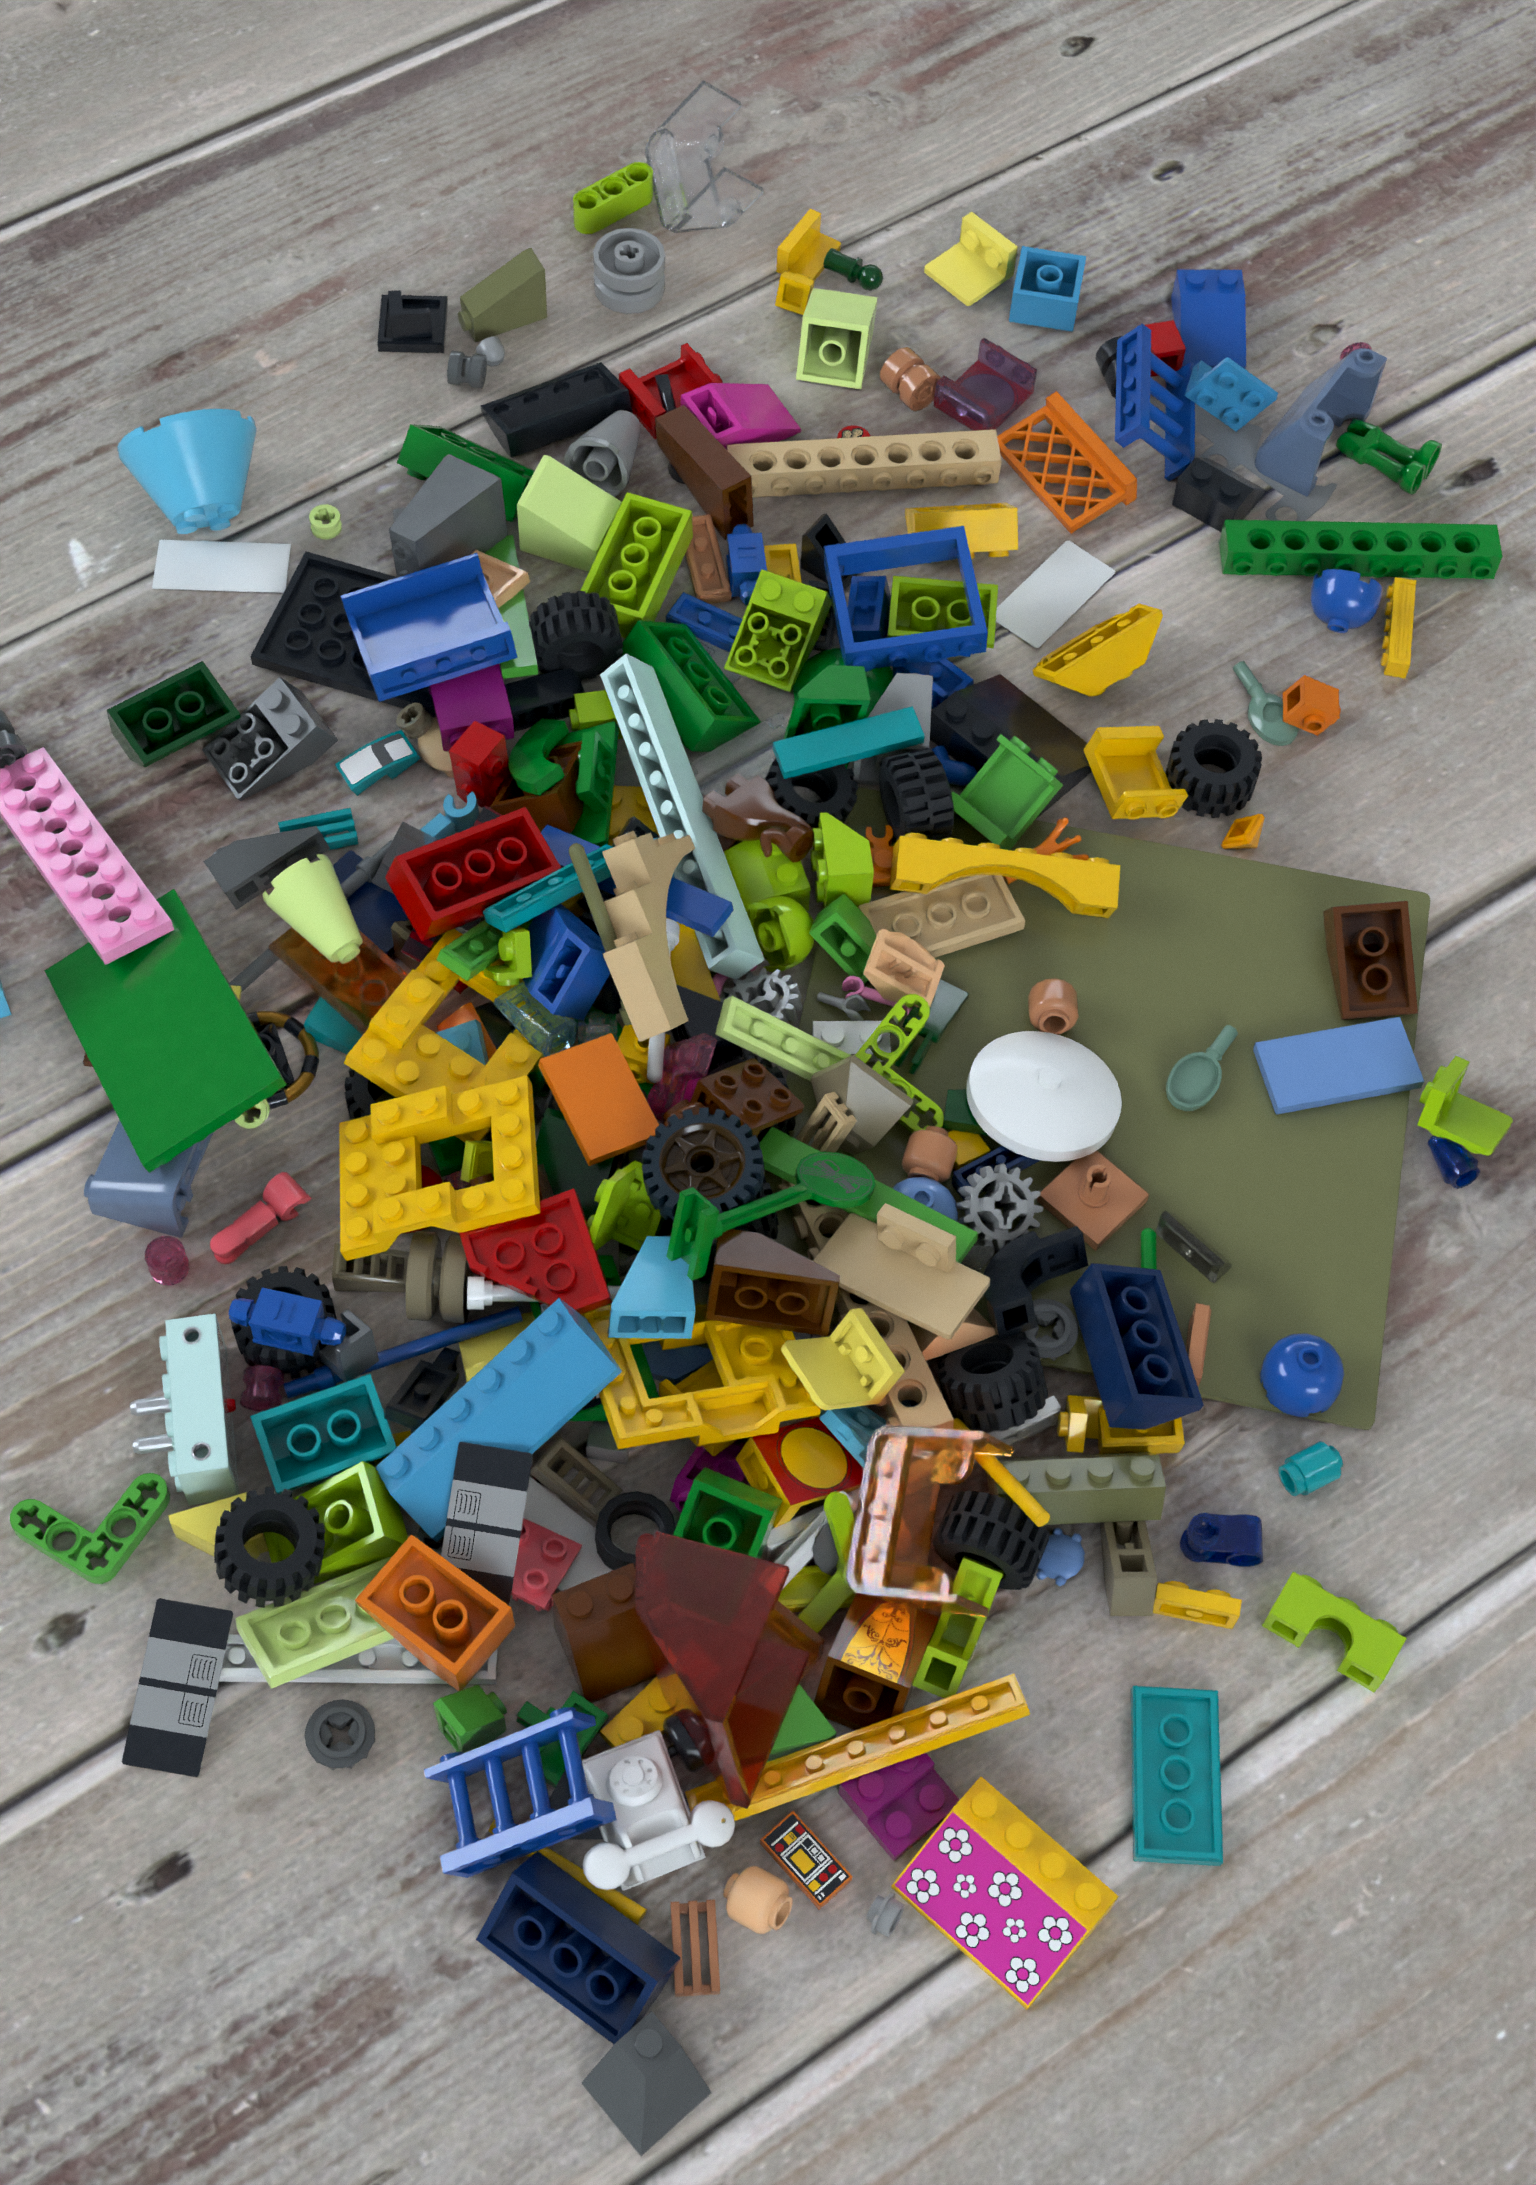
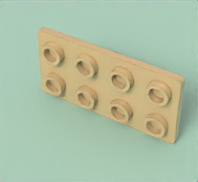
M886 1203L877 1213V1224L855 1213H850L813 1260V1262L840 1275V1288L947 1340L954 1336L990 1286L989 1277L956 1262V1236Z

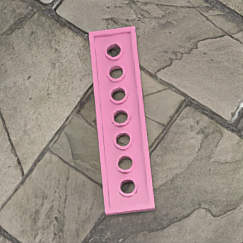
M44 747L25 755L9 766L8 764L5 765V768H0L1 818L105 965L174 930L171 919ZM34 786L29 791H22L25 787ZM50 807L48 810L44 812H37V810L40 808ZM65 828V830L58 834L52 833L56 829ZM81 850L79 853L75 855H68L70 851ZM88 872H97L95 875L88 878H85L83 876ZM104 894H113L106 900L99 899ZM130 916L124 922L118 923L115 921L119 917Z

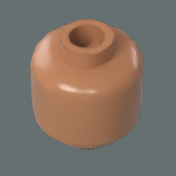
M1056 978L1045 979L1031 988L1028 995L1029 1018L1035 1029L1059 1035L1070 1030L1076 1024L1079 1016L1077 992L1070 983Z
M927 1126L925 1130L915 1131L909 1136L902 1159V1167L908 1174V1178L926 1177L939 1183L945 1182L950 1178L958 1146L953 1139L948 1137L949 1134L945 1129L937 1126Z

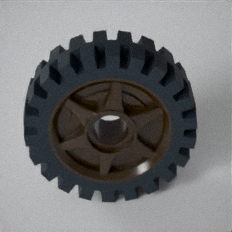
M699 1108V1114L693 1115L692 1109L683 1111V1118L678 1119L676 1114L668 1118L667 1126L661 1123L655 1129V1137L650 1135L647 1141V1150L643 1152L642 1172L647 1195L655 1210L659 1209L660 1215L667 1221L672 1218L673 1223L679 1195L683 1190L694 1187L721 1214L755 1201L763 1189L764 1161L760 1143L756 1135L753 1136L752 1129L746 1123L741 1125L740 1118L733 1114L726 1118L724 1110L716 1109L715 1114L712 1115L709 1113V1108ZM700 1166L712 1167V1169L706 1173H698L694 1171L696 1168Z

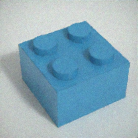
M1022 246L1013 289L1009 322L1073 332L1086 256Z

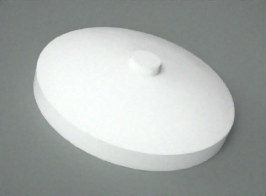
M1041 1031L1015 1032L999 1037L987 1044L974 1059L966 1085L969 1108L980 1127L1003 1147L1022 1156L1042 1161H1070L1097 1151L1109 1140L1114 1132L1122 1107L1118 1083L1108 1066L1095 1053L1069 1038Z

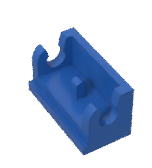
M852 576L847 609L854 643L887 638L891 594L886 576Z

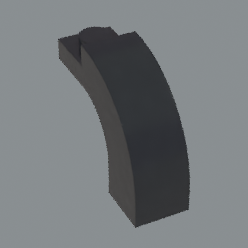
M1078 1226L1041 1239L1035 1231H1031L1005 1245L989 1261L983 1275L990 1278V1286L984 1293L990 1324L994 1327L999 1340L1038 1327L1031 1292L1038 1285L1055 1277L1089 1266L1083 1233Z

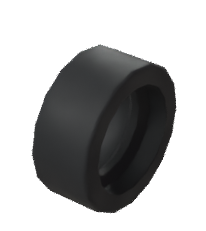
M635 1491L622 1493L607 1502L599 1513L595 1532L597 1554L604 1564L612 1570L633 1563L639 1577L652 1574L661 1568L676 1529L672 1512L663 1501L652 1494ZM636 1514L645 1516L658 1526L660 1532L659 1543L648 1553L631 1554L624 1552L612 1542L610 1532L614 1522L626 1515Z

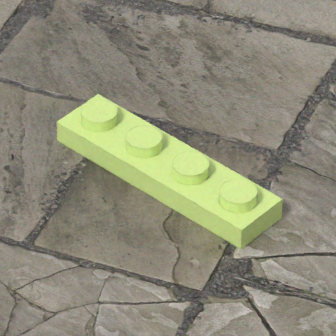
M734 996L725 999L723 1002L715 1035L811 1081L814 1073L852 1056Z

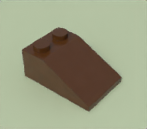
M582 741L555 746L548 757L545 758L549 762L559 764L565 776L539 796L523 791L517 786L510 773L491 804V809L501 815H505L526 807L540 832L546 825H550L570 834L579 821L584 806V801L579 799L575 789L580 765L578 753L581 749Z
M1408 901L1335 906L1323 911L1326 948L1341 1020L1418 1014Z
M729 1229L724 1231L722 1236L718 1237L716 1241L705 1319L828 1337L840 1275L761 1233Z

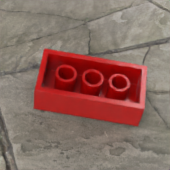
M524 807L395 856L385 879L420 940L425 941L484 917L483 911L489 906L561 869V866L527 808Z

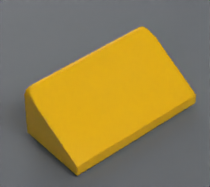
M1104 1407L1098 1408L1099 1454L1125 1452L1178 1453L1185 1444L1182 1417L1146 1430L1109 1427Z

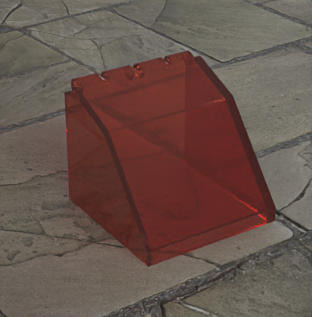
M658 1531L655 1532L654 1536L649 1533L642 1534L638 1538L636 1545L635 1610L663 1697L673 1713L678 1716L700 1756L730 1803L748 1809L810 1657L807 1651L761 1639L790 1572L789 1566Z

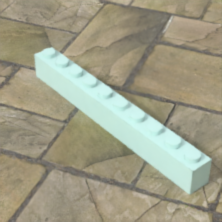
M625 654L602 672L600 676L660 838L674 833L676 839L690 835L695 849L686 854L675 868L673 873L675 878L732 902L734 911L713 937L697 930L694 931L708 969L737 980L764 961L763 954L717 833L713 831L712 820L702 812L703 797L655 670L652 666Z

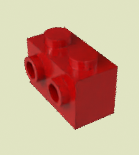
M474 720L450 748L449 754L457 795L467 803V795L473 792L476 795L479 807L487 806L490 808L511 773L508 767L509 759L505 735Z

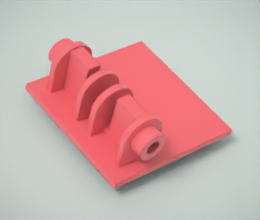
M523 1518L511 1593L513 1595L512 1599L515 1601L521 1599L535 1606V1610L538 1612L542 1609L550 1611L552 1608L551 1595L557 1590L581 1550L582 1545Z

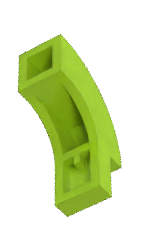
M967 1556L963 1557L943 1612L926 1648L912 1686L941 1698L957 1694L985 1625L1004 1571Z

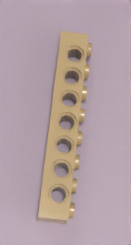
M996 429L727 445V451L752 477V497H783L788 495H817L822 493L993 484L999 481L1002 461Z
M782 1179V1184L778 1185L777 1189L779 1192L795 1185ZM808 1199L792 1205L790 1208L795 1216L792 1217V1222L796 1235L800 1240L805 1238L810 1248L807 1250L808 1259L813 1261L830 1240V1238L823 1235L828 1233L834 1234L850 1213L838 1207L824 1204L813 1206L808 1203L814 1202V1200ZM838 1287L835 1301L840 1313L838 1322L842 1321L850 1309L862 1308L876 1330L885 1335L882 1337L905 1371L882 1401L876 1404L877 1407H884L888 1416L886 1419L887 1430L893 1442L899 1441L904 1453L908 1454L951 1438L954 1419L906 1319L871 1302L857 1304L853 1300L863 1298ZM903 1400H912L915 1401L918 1405L915 1407H906L902 1405L900 1402Z

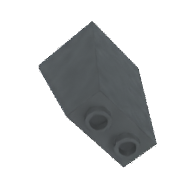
M450 454L445 456L389 528L396 578L468 556L475 550L485 553L508 536L501 478Z

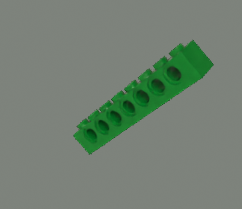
M1225 520L1219 540L1222 574L1301 575L1311 577L1316 574L1322 576V571L1341 569L1360 573V577L1475 578L1480 580L1494 579L1503 557L1497 524Z

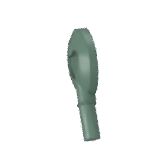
M1244 661L1237 663L1233 670L1246 688L1247 694L1251 695L1252 698L1248 706L1247 715L1253 730L1270 744L1277 746L1291 744L1296 739L1299 728L1283 722V699L1275 694L1265 692L1262 684L1258 682Z
M1226 1025L1212 1045L1206 1049V1053L1194 1052L1188 1054L1175 1064L1166 1082L1167 1098L1175 1108L1183 1111H1193L1203 1107L1213 1098L1222 1079V1070L1218 1061L1222 1060L1223 1054L1238 1035V1031L1234 1027Z

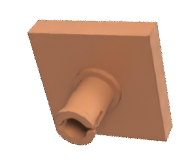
M1095 1151L1085 1157L1075 1159L1040 1192L1041 1195L1037 1198V1202L1068 1228L1078 1226L1083 1233L1084 1242L1097 1251L1148 1201L1150 1194L1101 1153Z

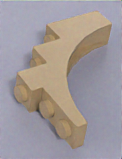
M631 831L614 838L615 847L602 852L617 887L613 889L616 897L604 901L617 939L614 940L616 948L603 953V956L639 1042L688 1022L670 961L666 930V905L668 889L675 868L686 854L695 849L690 835L676 839L674 833L654 840L651 832L637 837L635 831Z

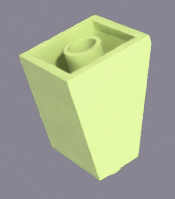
M818 288L812 289L802 320L796 380L854 389L862 388L874 330L878 297Z
M543 455L517 503L520 550L589 572L622 502L552 457Z

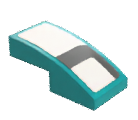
M399 730L362 746L337 762L335 766L350 789L358 796L386 774L393 780L420 760L421 757L405 733Z

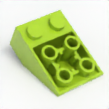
M761 569L724 669L791 692L821 633L832 602L828 592Z

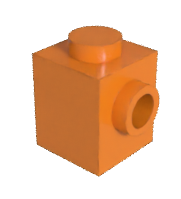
M1303 675L1283 692V722L1318 736L1340 718L1339 689Z

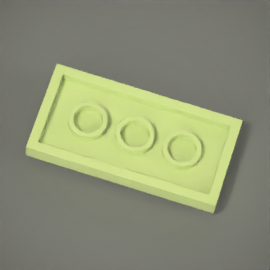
M392 1556L312 1587L309 1591L304 1590L301 1592V1597L294 1602L287 1597L284 1599V1606L274 1607V1603L265 1606V1608L262 1607L236 1617L237 1630L271 1689L394 1639L391 1634L355 1602L359 1594Z

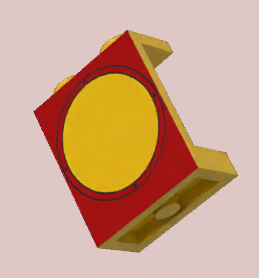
M819 1417L780 1427L777 1433L750 1437L735 1458L751 1487L783 1500L773 1525L775 1528L789 1522L802 1505L826 1499L832 1492L844 1491L850 1493L871 1482L866 1475L865 1469L824 1425Z

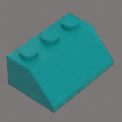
M371 1374L250 1416L277 1494H282L283 1489L293 1490L341 1473L362 1461L369 1463L388 1456L397 1448L387 1419H384L385 1413Z

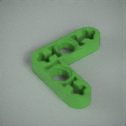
M145 1473L138 1476L94 1533L35 1499H26L14 1506L10 1513V1523L15 1534L24 1542L94 1584H103L117 1575L167 1508L170 1502V1492L165 1480L160 1475ZM156 1487L159 1497L157 1499L149 1497L144 1502L141 1492L144 1489L152 1491ZM140 1506L145 1517H141L140 1514L136 1511L140 1508ZM36 1514L40 1523L47 1528L45 1534L33 1524H28L25 1527L22 1518L25 1515L33 1517ZM119 1520H134L136 1528L130 1536L120 1538L113 1534V1528ZM60 1533H74L76 1535V1542L73 1547L66 1551H59L53 1547V1541ZM108 1539L114 1547L120 1550L116 1552L112 1546L108 1550L104 1540ZM105 1554L107 1566L105 1568L97 1566L92 1570L93 1567L90 1559L93 1557L100 1559Z

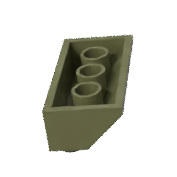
M1151 1452L997 1458L1050 1514V1519L1045 1525L1161 1520L1166 1484L1158 1454ZM986 1472L989 1493L1014 1502Z

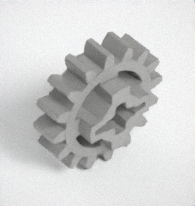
M762 968L757 976H754L749 971L746 973L747 979L743 981L733 979L735 987L724 988L723 990L725 998L720 999L721 1002L734 996L784 1022L797 1021L796 1011L802 1010L800 1001L802 997L797 983H793L791 975L782 977L781 971L778 969L771 975H768L766 968Z
M1005 1164L996 1165L994 1171L990 1165L980 1168V1175L974 1173L967 1177L971 1186H963L958 1190L965 1197V1201L956 1203V1208L964 1210L965 1216L957 1221L960 1224L968 1223L970 1229L978 1232V1246L981 1248L988 1246L992 1242L993 1251H999L1014 1239L1029 1233L1027 1229H1035L1040 1226V1223L1033 1218V1215L1042 1212L1043 1207L1034 1205L1033 1199L1038 1198L1041 1193L1040 1191L1030 1192L1028 1187L1033 1179L1029 1177L1020 1180L1021 1169L1018 1167L1011 1169L1008 1173ZM990 1183V1186L987 1187V1194L983 1198H978L982 1188ZM995 1202H997V1205L1003 1206V1213L1000 1209H995ZM1016 1217H1020L1016 1227L1008 1233V1229L1012 1228V1221Z

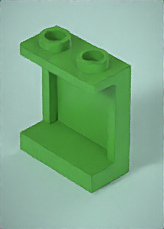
M1000 734L996 739L1000 742V746L960 795L954 791L951 794L954 811L992 843L999 845L1000 849L1011 850L1063 784L1054 777L1058 770L1042 757L1038 762L1030 758L1027 754L1031 751V748L1014 735L1009 741Z

